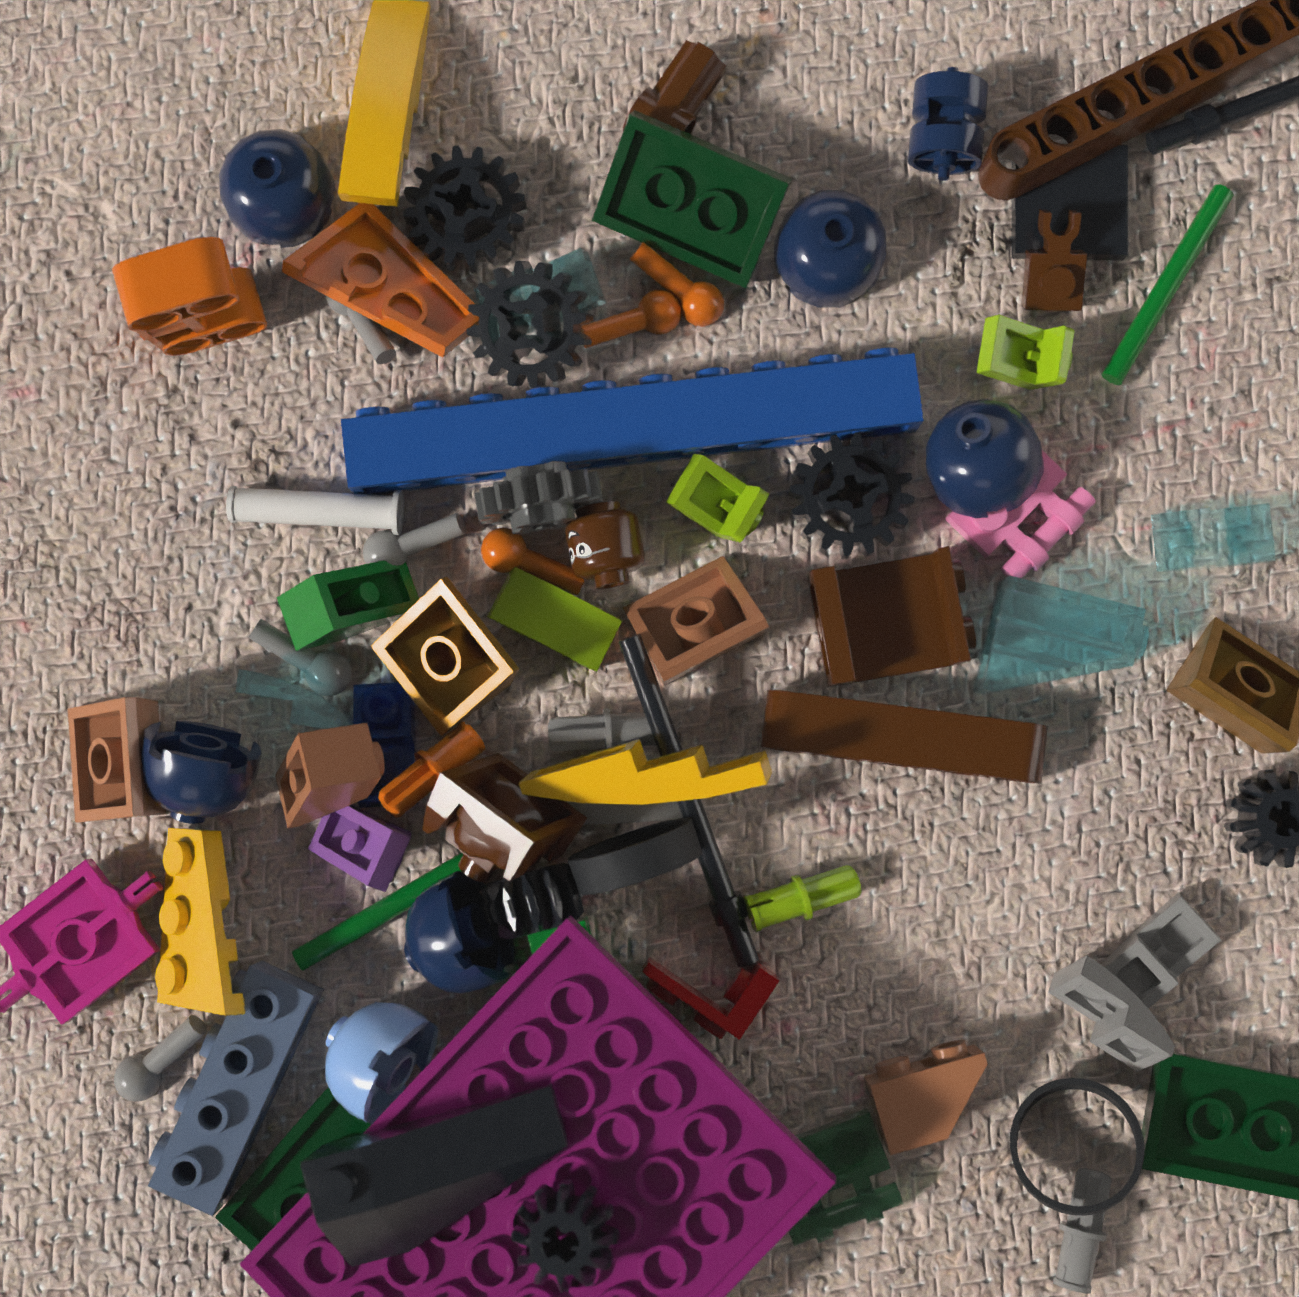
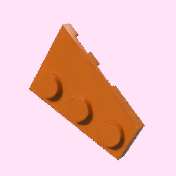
M357 204L283 260L282 273L441 357L446 356L469 337L467 335L468 328L479 325V317L468 311V306L475 303L374 204Z

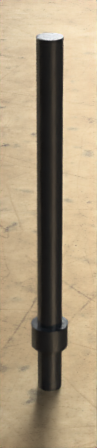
M1299 75L1215 108L1211 104H1207L1185 113L1183 120L1147 133V147L1150 153L1155 155L1189 141L1197 145L1218 137L1223 128L1299 100Z
M639 633L618 641L660 757L682 751V746L641 634ZM701 799L677 801L682 817L692 819L700 843L702 855L698 857V861L713 899L708 905L715 924L718 927L723 926L737 967L751 965L758 961L759 957L744 919L749 913L741 892H734Z

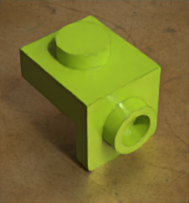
M1000 314L987 317L984 323L976 373L1028 390L1064 384L1072 364V345L1075 331L1073 328L1064 325L1044 330Z
M693 454L665 503L716 537L742 542L745 536L751 534L761 522L764 513L762 507L769 493L758 486L746 485L706 456Z

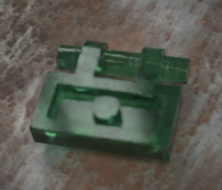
M867 1108L795 1135L836 1176V1183L826 1193L852 1184L856 1196L827 1208L823 1207L820 1199L807 1212V1215L802 1217L789 1230L794 1246L814 1238L817 1239L818 1243L835 1237L833 1234L835 1230L864 1219L867 1224L884 1218L882 1212L904 1204L895 1181L873 1189L870 1176L891 1169Z

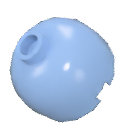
M375 1002L355 1011L350 1017H341L332 1026L326 1038V1046L329 1049L325 1058V1080L332 1095L350 1114L359 1120L362 1119L366 1123L373 1124L407 1088L404 1084L413 1071L415 1064L423 1071L430 1063L437 1045V1026L427 1020L420 1012L400 1003Z

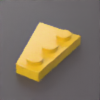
M168 828L167 845L163 853V866L165 869L164 901L159 913V923L162 929L160 962L155 974L158 988L157 1003L224 1016L245 1014L243 993H232L229 963L238 961L236 939L226 938L222 911L230 901L222 832L219 830Z

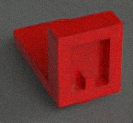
M649 957L642 966V972L650 978L645 986L652 993L673 1006L678 999L687 1003L698 1011L693 1020L719 1039H723L728 1032L740 1040L780 982L775 973L758 961L750 972L742 967L723 994V997L730 1001L724 1009L654 959Z

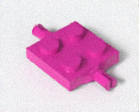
M86 859L0 925V944L9 954L12 968L15 972V975L0 986V1012L5 1013L11 1006L30 992V994L47 1005L61 1025L66 1024L160 952V947L142 925L139 912L137 911V908L163 890L160 881L151 883L157 877L150 870H147L145 874L122 891L110 883L93 859Z

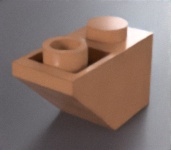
M965 1040L949 1041L932 1047V1057L911 1063L908 1056L886 1059L875 1064L876 1073L863 1076L882 1143L890 1156L949 1138L988 1065L985 1053L974 1044L966 1046Z

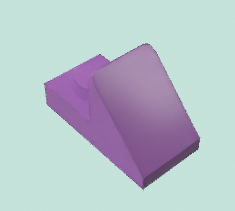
M349 805L321 818L308 850L365 885L386 892L396 870L402 862L404 852L411 839V832L358 807Z

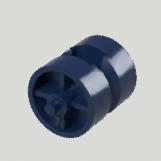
M949 67L947 71L928 73L915 81L912 117L918 123L913 125L910 130L908 163L910 166L922 172L938 174V180L941 181L949 180V175L966 174L980 168L983 158L985 133L979 124L986 119L988 83L983 78L971 73L960 72L956 67Z

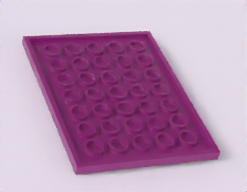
M570 916L364 1132L376 1131L553 1084L569 1142L568 1146L410 1252L351 1267L317 1226L307 1192L239 1265L270 1297H725L836 1183V1176L606 949ZM571 1178L575 1185L576 1196L581 1197L589 1185H595L597 1193L591 1203L595 1208L603 1204H613L614 1213L605 1224L619 1229L620 1238L616 1245L608 1247L614 1255L611 1266L608 1270L596 1269L597 1278L593 1285L586 1288L574 1277L569 1291L561 1294L557 1286L556 1276L550 1274L543 1285L536 1286L534 1278L539 1269L538 1265L534 1263L529 1266H518L517 1258L527 1246L512 1241V1231L517 1225L524 1223L518 1216L517 1211L525 1200L536 1202L535 1191L539 1186L547 1184L557 1193L563 1179ZM557 1228L555 1231V1235L559 1240L569 1236L574 1243L577 1238L573 1230L568 1233H562Z

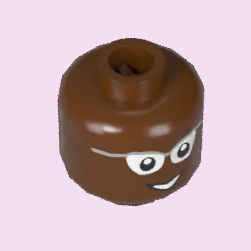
M617 501L600 502L577 509V518L571 521L565 529L575 576L583 580H595L596 589L615 588L630 583L629 573L639 569L645 562V553L636 514L632 511L621 509L620 502Z

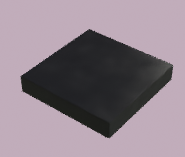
M1118 145L1033 190L1012 199L1011 259H1025L1026 250H1043L1044 239L1038 230L1039 209H1047L1052 212L1050 229L1055 233L1061 232L1066 228L1068 224V210H1078L1081 213L1079 234L1072 241L1071 250H1083L1087 253V260L1123 261L1128 256V145ZM1012 161V169H1020L1018 165Z

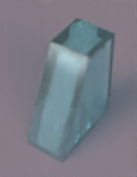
M1008 576L998 582L973 692L989 694L1133 666L1135 658L1141 659L1148 643L1149 626L1143 625L1146 609Z

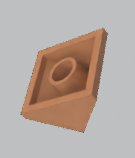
M724 556L623 607L635 633L641 634L649 659L663 686L763 635L769 628L766 618Z
M123 697L68 708L75 823L165 815L166 809L158 805L146 791L141 764L144 729L153 723L160 722L158 701L139 697Z

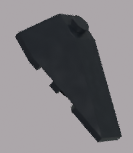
M553 1084L323 1144L304 1159L300 1165L317 1226L349 1265L353 1267L410 1252L567 1147L569 1142Z

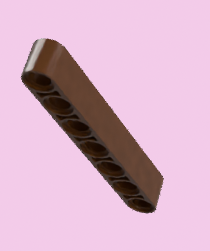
M1257 0L1000 130L991 140L979 168L978 180L981 188L987 195L997 200L1017 198L1299 54V18H1297L1299 17V0ZM1197 62L1206 65L1209 69L1201 67ZM1147 86H1153L1159 89L1163 94H1157L1151 91ZM1098 110L1111 113L1115 119L1102 116ZM1048 135H1058L1068 144H1059ZM1009 159L1015 162L1020 169H1009L1003 166L999 160Z

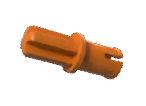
M464 721L460 722L442 740L426 752L419 750L414 754L416 761L380 790L378 798L381 804L392 816L396 818L401 817L433 790L441 772L464 765L485 750L483 740L469 724L466 725Z

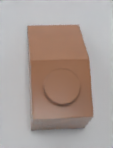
M367 723L297 734L275 774L288 829L300 827L368 798L384 773V756L380 744L372 742Z

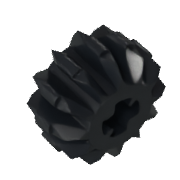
M1272 769L1260 770L1257 776V783L1251 779H1242L1237 783L1244 800L1228 798L1225 804L1230 810L1238 812V820H1229L1223 827L1227 832L1243 833L1236 841L1234 848L1239 853L1245 854L1253 851L1255 864L1269 866L1275 860L1279 867H1293L1295 855L1299 856V776L1294 771H1284L1278 777ZM1271 809H1275V814L1283 818L1280 828L1277 827L1276 822L1269 819Z
M565 863L525 872L524 875L512 881L504 878L490 882L481 891L485 904L482 908L486 923H490L493 937L501 940H510L559 927L568 917L572 916L575 920H578L585 912L581 897L584 896L578 893L570 866Z
M571 1178L563 1179L557 1193L549 1185L542 1184L535 1191L536 1202L525 1200L518 1209L517 1214L524 1223L514 1228L512 1231V1241L527 1246L517 1258L518 1266H529L534 1263L538 1265L539 1269L534 1278L536 1286L543 1285L551 1274L556 1276L557 1286L561 1294L569 1291L574 1277L587 1288L593 1285L597 1278L596 1269L608 1270L611 1266L614 1255L608 1247L617 1244L620 1238V1231L613 1226L605 1224L614 1213L613 1204H603L596 1208L591 1204L597 1193L595 1185H589L580 1197L575 1195V1185ZM557 1228L562 1233H568L573 1230L577 1235L574 1243L569 1236L559 1240L555 1235Z

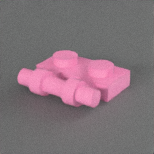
M1043 450L1044 473L1036 491L1020 507L1007 512L1006 507L998 511L987 512V518H972L953 511L945 518L983 557L989 556L1001 543L1014 555L1000 569L1009 580L1016 584L1030 570L1038 571L1049 560L1047 552L1065 534L1073 535L1084 523L1082 516L1096 503L1094 497L1082 487H1079L1066 501L1058 497L1052 490L1068 474ZM1037 507L1048 519L1031 537H1028L1017 526Z

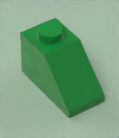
M384 560L312 575L278 596L277 600L295 650L300 651L342 641L396 621L419 600V596L406 561L402 565H392Z

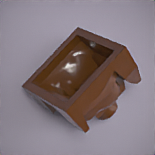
M496 753L439 774L426 806L422 830L430 834L446 827L445 840L463 853L458 866L467 877L475 881L487 882L494 871L500 868L505 870L503 877L508 881H512L524 875L529 867H534L542 858L551 862L562 857L587 820V817L563 800L523 795L518 783L528 774L500 753Z

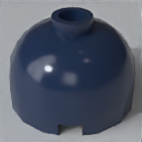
M282 129L259 130L240 139L226 154L219 173L221 201L235 227L252 242L263 245L261 242L269 245L279 244L281 248L295 247L314 238L328 223L332 213L331 204L334 199L335 181L322 154L303 137Z
M820 190L801 198L783 217L774 241V266L778 275H781L783 281L790 287L789 291L798 300L818 308H840L852 303L853 299L861 297L876 284L886 260V231L878 213L863 198L844 190Z
M994 400L967 401L952 408L934 426L926 444L927 474L939 500L953 512L972 518H987V512L998 511L1005 507L1007 512L1020 507L1036 491L1044 473L1041 442L1028 418L1012 405Z
M176 721L175 731L159 733L161 722L153 723L144 729L141 764L145 788L148 795L158 805L171 811L170 816L173 819L188 824L203 823L206 817L223 815L235 809L252 790L258 774L262 752L260 745L254 741L251 750L239 745L242 734L216 725L192 721Z
M456 871L441 878L423 890L409 908L405 926L406 942L404 944V952L409 965L434 986L452 993L473 992L507 979L510 973L504 972V967L514 963L515 958L513 939L501 940L493 937L490 923H486L482 908L485 904L483 896L479 893L486 885L484 882L475 881L467 877L462 871Z

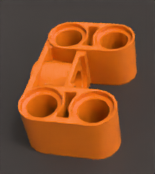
M201 237L123 260L112 268L129 330L137 332L143 340L151 342L162 350L165 355H186L256 334L267 327V321L252 270L243 267L231 268L223 239L218 237Z

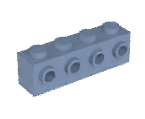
M263 960L250 965L247 971L240 969L231 982L232 993H243L245 1014L228 1015L222 1025L215 1023L209 1030L199 1053L200 1056L206 1058L197 1079L190 1077L186 1081L176 1100L174 1110L181 1113L172 1133L165 1131L162 1134L149 1159V1165L156 1167L148 1187L211 1216L226 1204L324 991V988Z

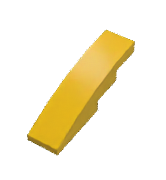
M373 0L357 68L345 136L338 195L341 201L398 207L404 159H408L413 113L418 112L430 14L429 2Z
M637 739L531 771L518 784L523 795L577 803L645 805L704 799L767 785L773 772L766 750L709 766L703 745H698L647 761L641 741Z

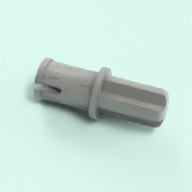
M606 708L603 709L602 715L553 717L549 719L548 723L549 746L553 751L607 749L640 739L642 746H656L644 712L610 714V709Z
M1080 1168L1076 1172L1070 1205L1088 1206L1106 1201L1109 1197L1111 1177L1097 1170ZM1106 1211L1085 1216L1068 1214L1067 1221L1060 1222L1059 1228L1064 1231L1057 1272L1053 1279L1054 1284L1075 1292L1091 1293V1281L1099 1242L1106 1241L1107 1234L1102 1232Z

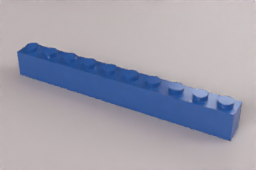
M879 348L866 352L864 354L865 359L842 361V356L839 354H826L810 358L807 366L786 368L784 361H766L753 365L751 367L752 372L729 374V369L725 367H713L697 371L694 379L673 381V377L670 374H653L641 377L639 385L616 387L615 381L600 380L582 385L581 392L560 394V390L557 387H540L526 391V398L503 400V395L488 393L470 397L469 405L447 407L446 401L427 400L414 403L412 405L413 411L391 414L388 407L362 408L355 412L356 418L341 419L347 485L356 494L378 495L394 493L395 490H402L404 492L503 480V477L506 476L505 471L518 466L545 464L552 461L566 462L569 472H574L582 469L594 470L689 459L693 454H701L707 457L828 443L830 436L835 434L841 441L851 440L855 432L861 433L862 438L914 433L924 421L915 353L899 355L897 348Z

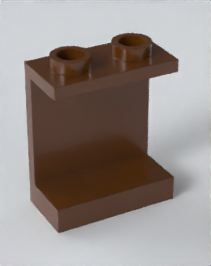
M950 546L937 548L928 555L836 570L835 566L813 569L807 576L827 688L961 665L971 661L969 650L976 649L975 628L971 616L962 615L959 594L965 593L966 590L965 575L960 559L952 560Z

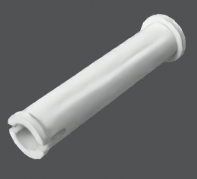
M230 486L226 499V514L228 521L231 523L258 522L392 529L393 535H401L404 523V494L402 490H395L393 495L254 489Z

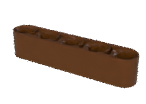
M767 690L760 747L794 753L1041 784L1048 726L799 692Z

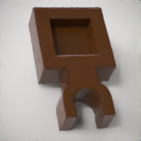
M1039 209L1038 230L1044 239L1043 250H1026L1021 306L1025 310L1082 311L1087 253L1083 250H1071V243L1079 234L1081 213L1078 210H1068V224L1066 228L1061 232L1055 233L1050 229L1052 212L1047 209Z

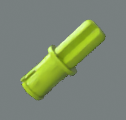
M845 865L801 879L798 874L791 877L790 883L753 895H745L744 902L749 913V920L753 919L751 921L752 928L755 932H758L763 928L803 916L805 920H810L813 918V912L858 898L862 891L860 879L855 869Z

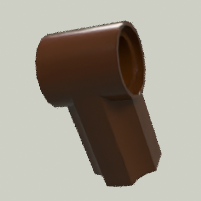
M686 40L653 89L650 87L646 88L637 98L626 117L623 131L629 114L636 110L692 134L697 122L696 116L725 75L726 65L717 57L713 50L704 44Z

